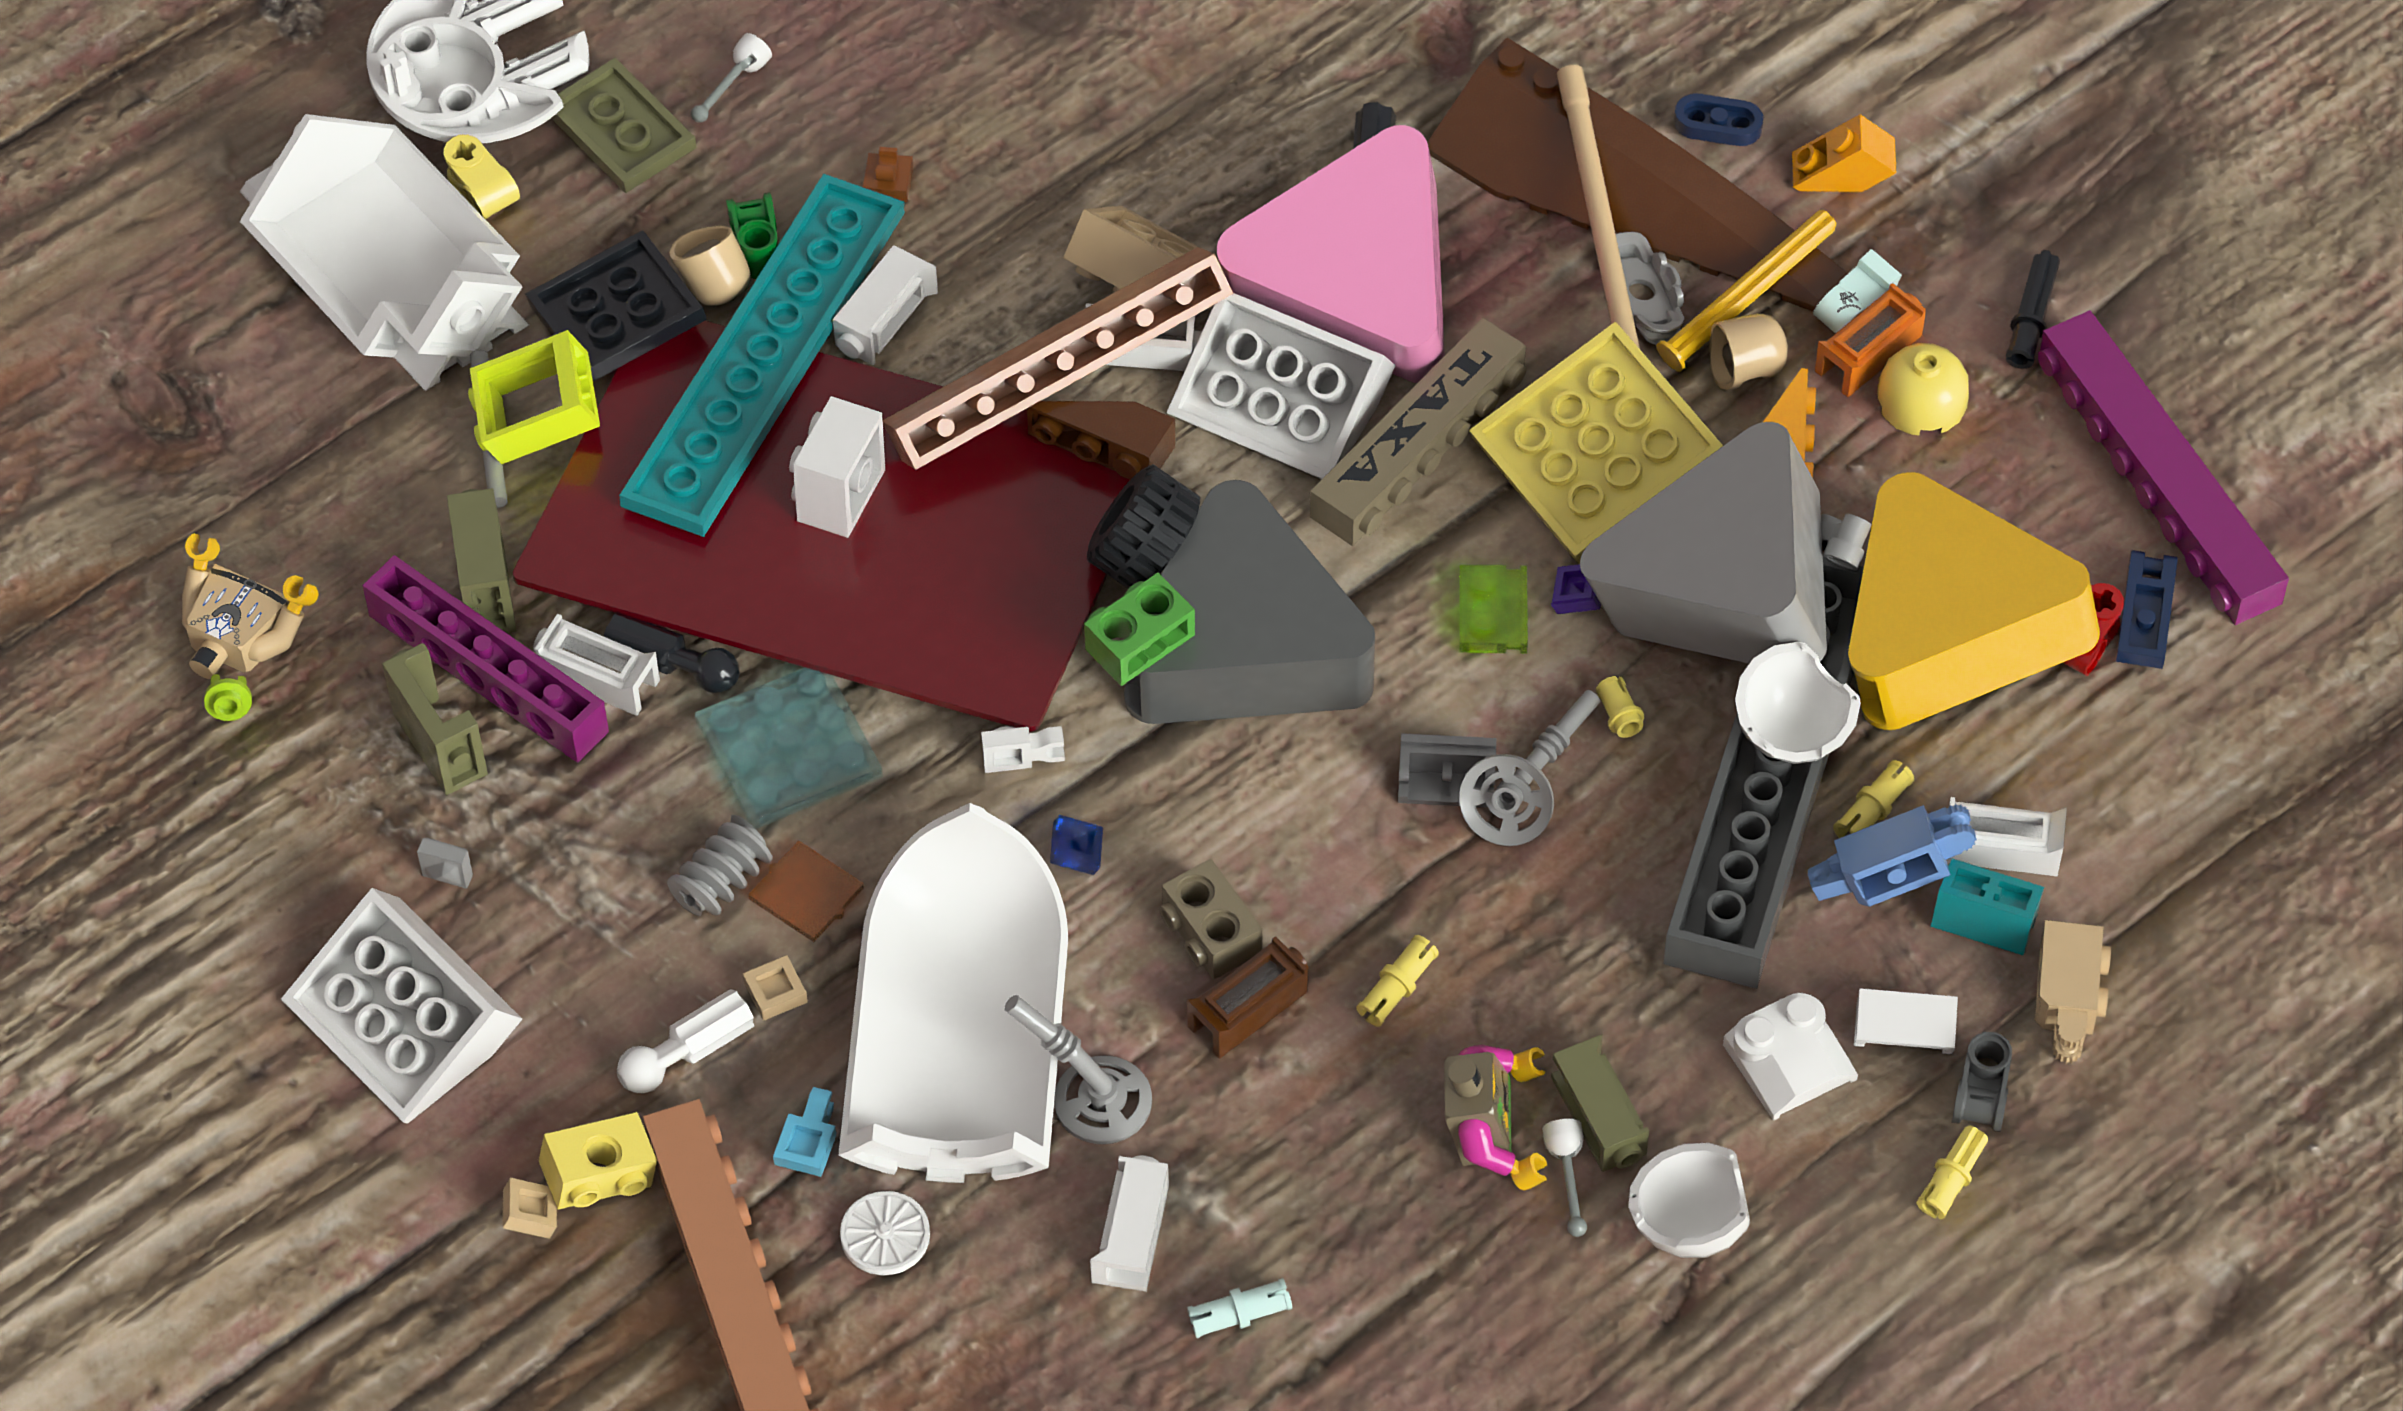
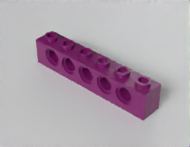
M393 555L362 585L369 617L412 647L422 643L425 644L433 662L578 763L609 733L605 704L602 699L397 556Z

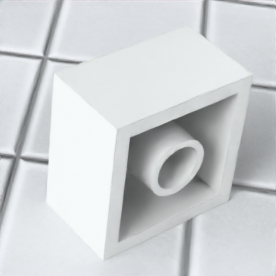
M831 396L823 411H817L814 414L809 426L808 438L803 446L798 445L795 448L789 464L790 472L794 473V486L791 498L793 501H796L798 522L847 538L849 537L885 472L882 412Z

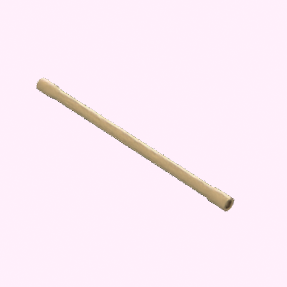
M1568 65L1558 70L1557 79L1563 107L1568 115L1611 324L1616 321L1640 349L1590 116V100L1583 68L1579 65Z

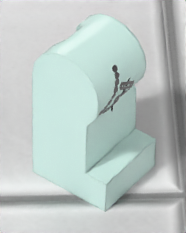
M1871 249L1859 260L1858 265L1823 297L1813 314L1836 334L1888 291L1889 285L1893 283L1897 286L1902 274Z

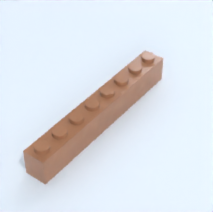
M1196 247L884 419L883 425L901 461L916 470L1231 296L1233 292L1215 254Z
M697 1099L643 1116L645 1132L657 1158L656 1168L740 1411H819L818 1408L809 1410L804 1396L811 1394V1388L803 1365L793 1366L789 1353L796 1351V1346L788 1322L779 1324L774 1311L781 1309L773 1280L764 1282L760 1268L766 1267V1261L759 1239L749 1240L745 1227L752 1225L745 1199L743 1196L734 1198L730 1185L736 1184L737 1179L729 1155L720 1157L716 1144L723 1141L715 1115L705 1116L701 1101Z

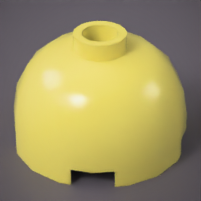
M1917 343L1904 347L1888 359L1879 377L1877 395L1882 406L1881 413L1896 429L1911 435H1920V430L1932 431L1942 428L1941 433L1950 430L1961 421L1968 405L1969 382L1962 362L1948 349L1936 344Z

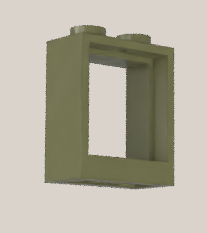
M493 488L483 490L469 489L462 493L447 495L463 603L504 632H516L505 549Z

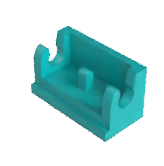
M1951 858L1948 866L1950 875L1944 877L1940 886L1931 927L2024 956L2031 929L2034 928L2044 887Z

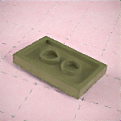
M613 58L558 93L562 100L563 108L551 119L625 193L696 149L695 136L616 58Z

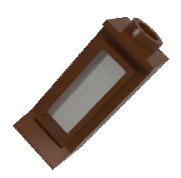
M1275 936L1271 944L1202 996L1187 1000L1188 1028L1195 1033L1205 1025L1213 1033V1053L1220 1059L1308 992V964L1305 958L1296 948H1287Z

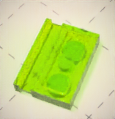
M1460 565L1459 653H1506V650H1520V654H1527V566L1520 565V569H1506V565Z

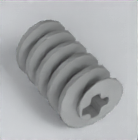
M731 815V823L726 822L722 824L718 829V836L713 835L706 840L705 849L700 848L693 853V862L683 863L679 870L680 875L675 874L667 881L668 888L678 903L696 916H702L704 910L715 916L719 915L721 907L716 898L719 897L728 903L734 900V894L728 885L732 884L740 890L745 889L747 881L741 872L744 871L753 877L757 876L760 873V869L754 859L757 858L764 863H770L773 860V856L766 847L763 837L749 822L740 816Z

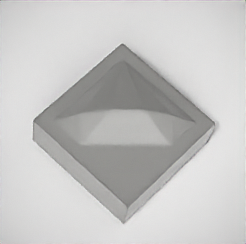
M423 838L417 850L422 876L467 889L473 877L468 850L434 839Z

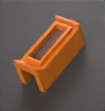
M1892 283L1889 285L1888 291L1829 340L1818 341L1815 372L1823 376L1833 366L1837 365L1844 371L1841 393L1846 397H1850L1880 372L1890 357L1904 347L1912 345L1922 336L1926 309L1914 295L1905 293Z

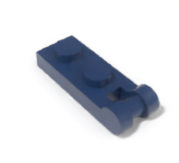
M2131 550L2116 662L2163 669L2178 557L2164 555L2163 559L2145 557V552ZM2142 575L2160 577V579L2142 577Z

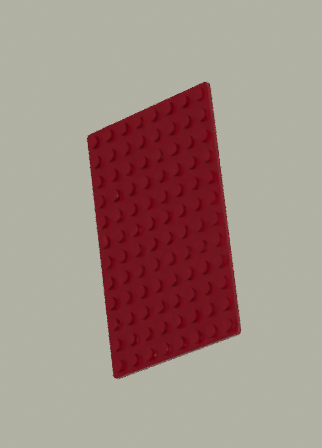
M705 320L617 369L597 408L600 427L584 433L513 570V580L517 585L614 613H621L645 622L1010 727H1029V732L1037 731L1040 728L1082 634L1084 623L1087 622L1107 578L1106 573L1087 561L1089 542L1103 515L1131 479L1124 478L1116 471L1098 463L1084 461L1074 453L1058 446L1044 444L1034 436L1029 435L1027 409L916 470L901 461L883 425L885 472L849 537L847 538L798 522L796 501H793L791 498L794 486V473L789 470L791 456L798 445H804L808 438L809 426L814 414L817 411H823L831 396L882 412V419L884 420L944 387L818 352L707 533L702 537L621 507L619 495L726 326Z

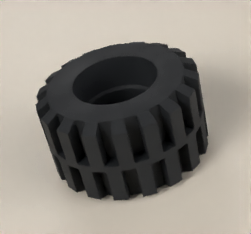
M1156 465L1147 466L1132 477L1103 515L1089 542L1087 561L1128 589L1139 581L1145 582L1156 573L1160 574L1189 534L1198 515L1200 496Z

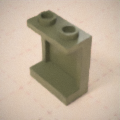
M422 643L411 649L401 650L393 655L391 659L383 662L382 666L393 714L445 795L447 796L488 775L478 723L468 710L443 723L431 705L439 700L430 653L425 644Z

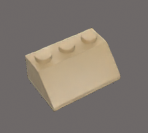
M1112 206L1083 210L1063 258L1077 265L1075 271L1078 274L1095 281L1103 279L1114 285L1112 291L1115 293L1198 246L1123 206Z

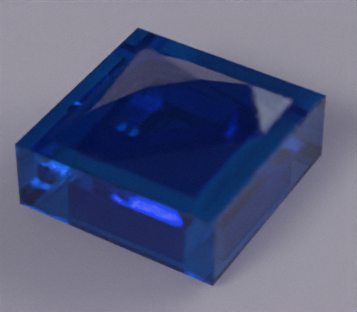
M1059 815L1053 822L1050 863L1094 875L1101 867L1103 827Z

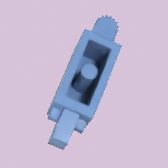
M1955 804L1954 806L1950 805L1949 808L1944 807L1928 814L1923 805L1834 840L1837 853L1808 869L1810 885L1817 899L1821 901L1853 892L1859 904L1870 907L1949 876L1950 872L1946 859L1959 855L1964 850L1968 851L1977 841L1974 829L1968 826L1971 821L1969 809H1966V806L1963 807L1962 804Z

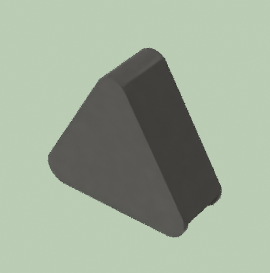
M1228 480L1214 486L1200 506L1196 520L1186 539L1174 557L1170 558L1161 574L1195 609V636L1127 682L1124 690V701L1129 713L1141 722L1161 724L1357 709L1365 705L1372 697L1374 691L1375 630L1372 624L1255 485L1242 480ZM1152 612V613H1149V614L1158 615V614H1161V613H1159V612Z

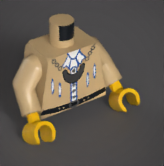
M191 534L185 542V549L187 554L194 559L193 565L187 567L182 593V624L187 630L191 647L197 651L189 662L191 669L199 676L211 679L212 675L217 673L223 663L241 672H248L259 662H264L287 651L304 617V613L301 611L302 607L310 606L318 599L319 593L316 586L307 584L303 593L299 596V589L303 585V578L293 575L284 582L282 594L217 564L210 570L207 568V564L218 556L220 552L219 543L216 539L209 538L206 551L200 554L198 551L200 535Z

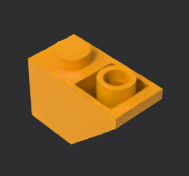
M1859 114L1792 152L1793 188L1798 191L1864 192L1896 174L1895 138Z

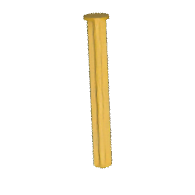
M1818 210L1670 340L1658 342L1656 345L1657 351L1666 364L1675 371H1682L1685 368V361L1710 340L1711 329L1714 323L1735 318L1830 236L1836 227L1834 218L1827 211Z

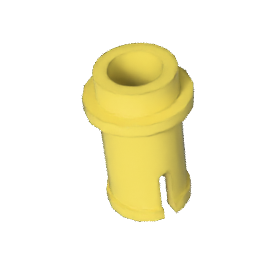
M1612 676L1602 680L1596 687V693L1609 716V729L1622 738L1636 735L1643 728L1644 712L1640 707L1635 706L1626 688L1624 679L1622 677L1617 679L1616 676Z

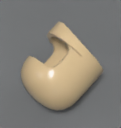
M714 226L693 230L680 236L672 244L669 252L675 267H678L688 289L699 303L708 306L725 304L740 296L749 285L750 269L731 228ZM713 239L720 241L715 246L699 254L682 257L688 251L706 241Z
M1760 313L1716 322L1712 326L1710 336V367L1714 382L1720 389L1729 390L1737 388L1744 381L1757 377L1770 378L1780 372L1786 364L1788 354L1786 337L1782 327L1773 317ZM1727 343L1732 355L1733 377L1730 376L1723 358L1722 350Z

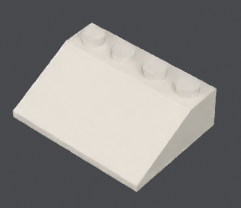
M1233 293L1231 296L1214 304L1166 413L1323 479L1353 448L1378 407L1395 364L1382 354Z
M374 888L369 890L281 998L402 1122L407 1124L492 1057L522 1020L399 897Z

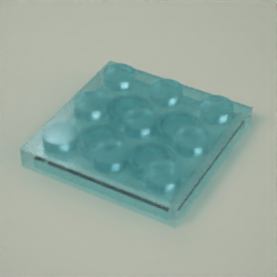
M803 668L695 712L696 723L747 821L755 829L883 777L882 767L833 675Z

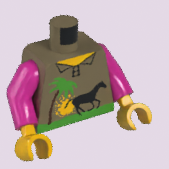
M1474 1045L1460 1051L1458 1056H1450L1444 1061L1445 1118L1463 1166L1476 1164L1503 1176L1511 1173L1513 1182L1521 1190L1531 1189L1547 1180L1545 1176L1537 1172L1547 1166V1161L1538 1153H1533L1518 1161L1515 1159L1514 1153L1511 1152V1079L1508 1073L1511 1072L1515 1080L1519 1082H1526L1546 1074L1545 1071L1536 1069L1532 1062L1545 1056L1542 1049L1533 1047L1513 1055L1509 1049Z

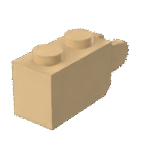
M2045 920L2039 950L2034 1020L2043 1029L2054 1030L2052 1050H2054L2053 1055L2056 1056V1059H2059L2060 1062H2065V1064L2068 1062L2072 1064L2073 1061L2077 1062V1059L2081 1056L2086 1034H2093L2096 1017L2106 1016L2108 988L2100 987V975H2108L2111 946L2102 945V926Z

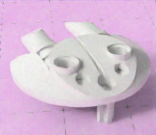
M392 0L382 11L371 31L366 53L367 68L371 86L379 102L394 119L405 127L423 136L448 142L452 137L468 134L476 137L481 143H491L526 133L552 118L563 108L561 98L552 89L589 71V48L586 34L583 30L524 59L513 58L505 62L504 66L503 54L499 46L495 44L498 42V36L562 7V0H482L480 2L477 0Z

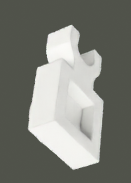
M1010 726L981 732L985 773L1032 768V761L1038 760L1045 762L1065 761L1062 726L1049 727L1036 733H1029V727L1014 728Z

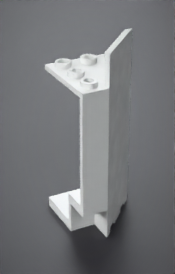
M305 114L294 128L293 135L280 156L270 167L247 180L240 190L241 194L250 202L249 207L240 220L243 226L363 355L394 357L425 391L441 382V373L458 362L464 367L471 363L470 354L476 350L488 352L493 349L490 341L508 329L516 334L529 326L523 317L511 306L523 287L510 274L520 255L396 125Z

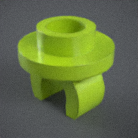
M213 674L210 685L204 694V705L207 712L214 718L223 721H233L245 716L252 705V695L247 687L246 678L238 676V680L230 678L220 679L219 674Z

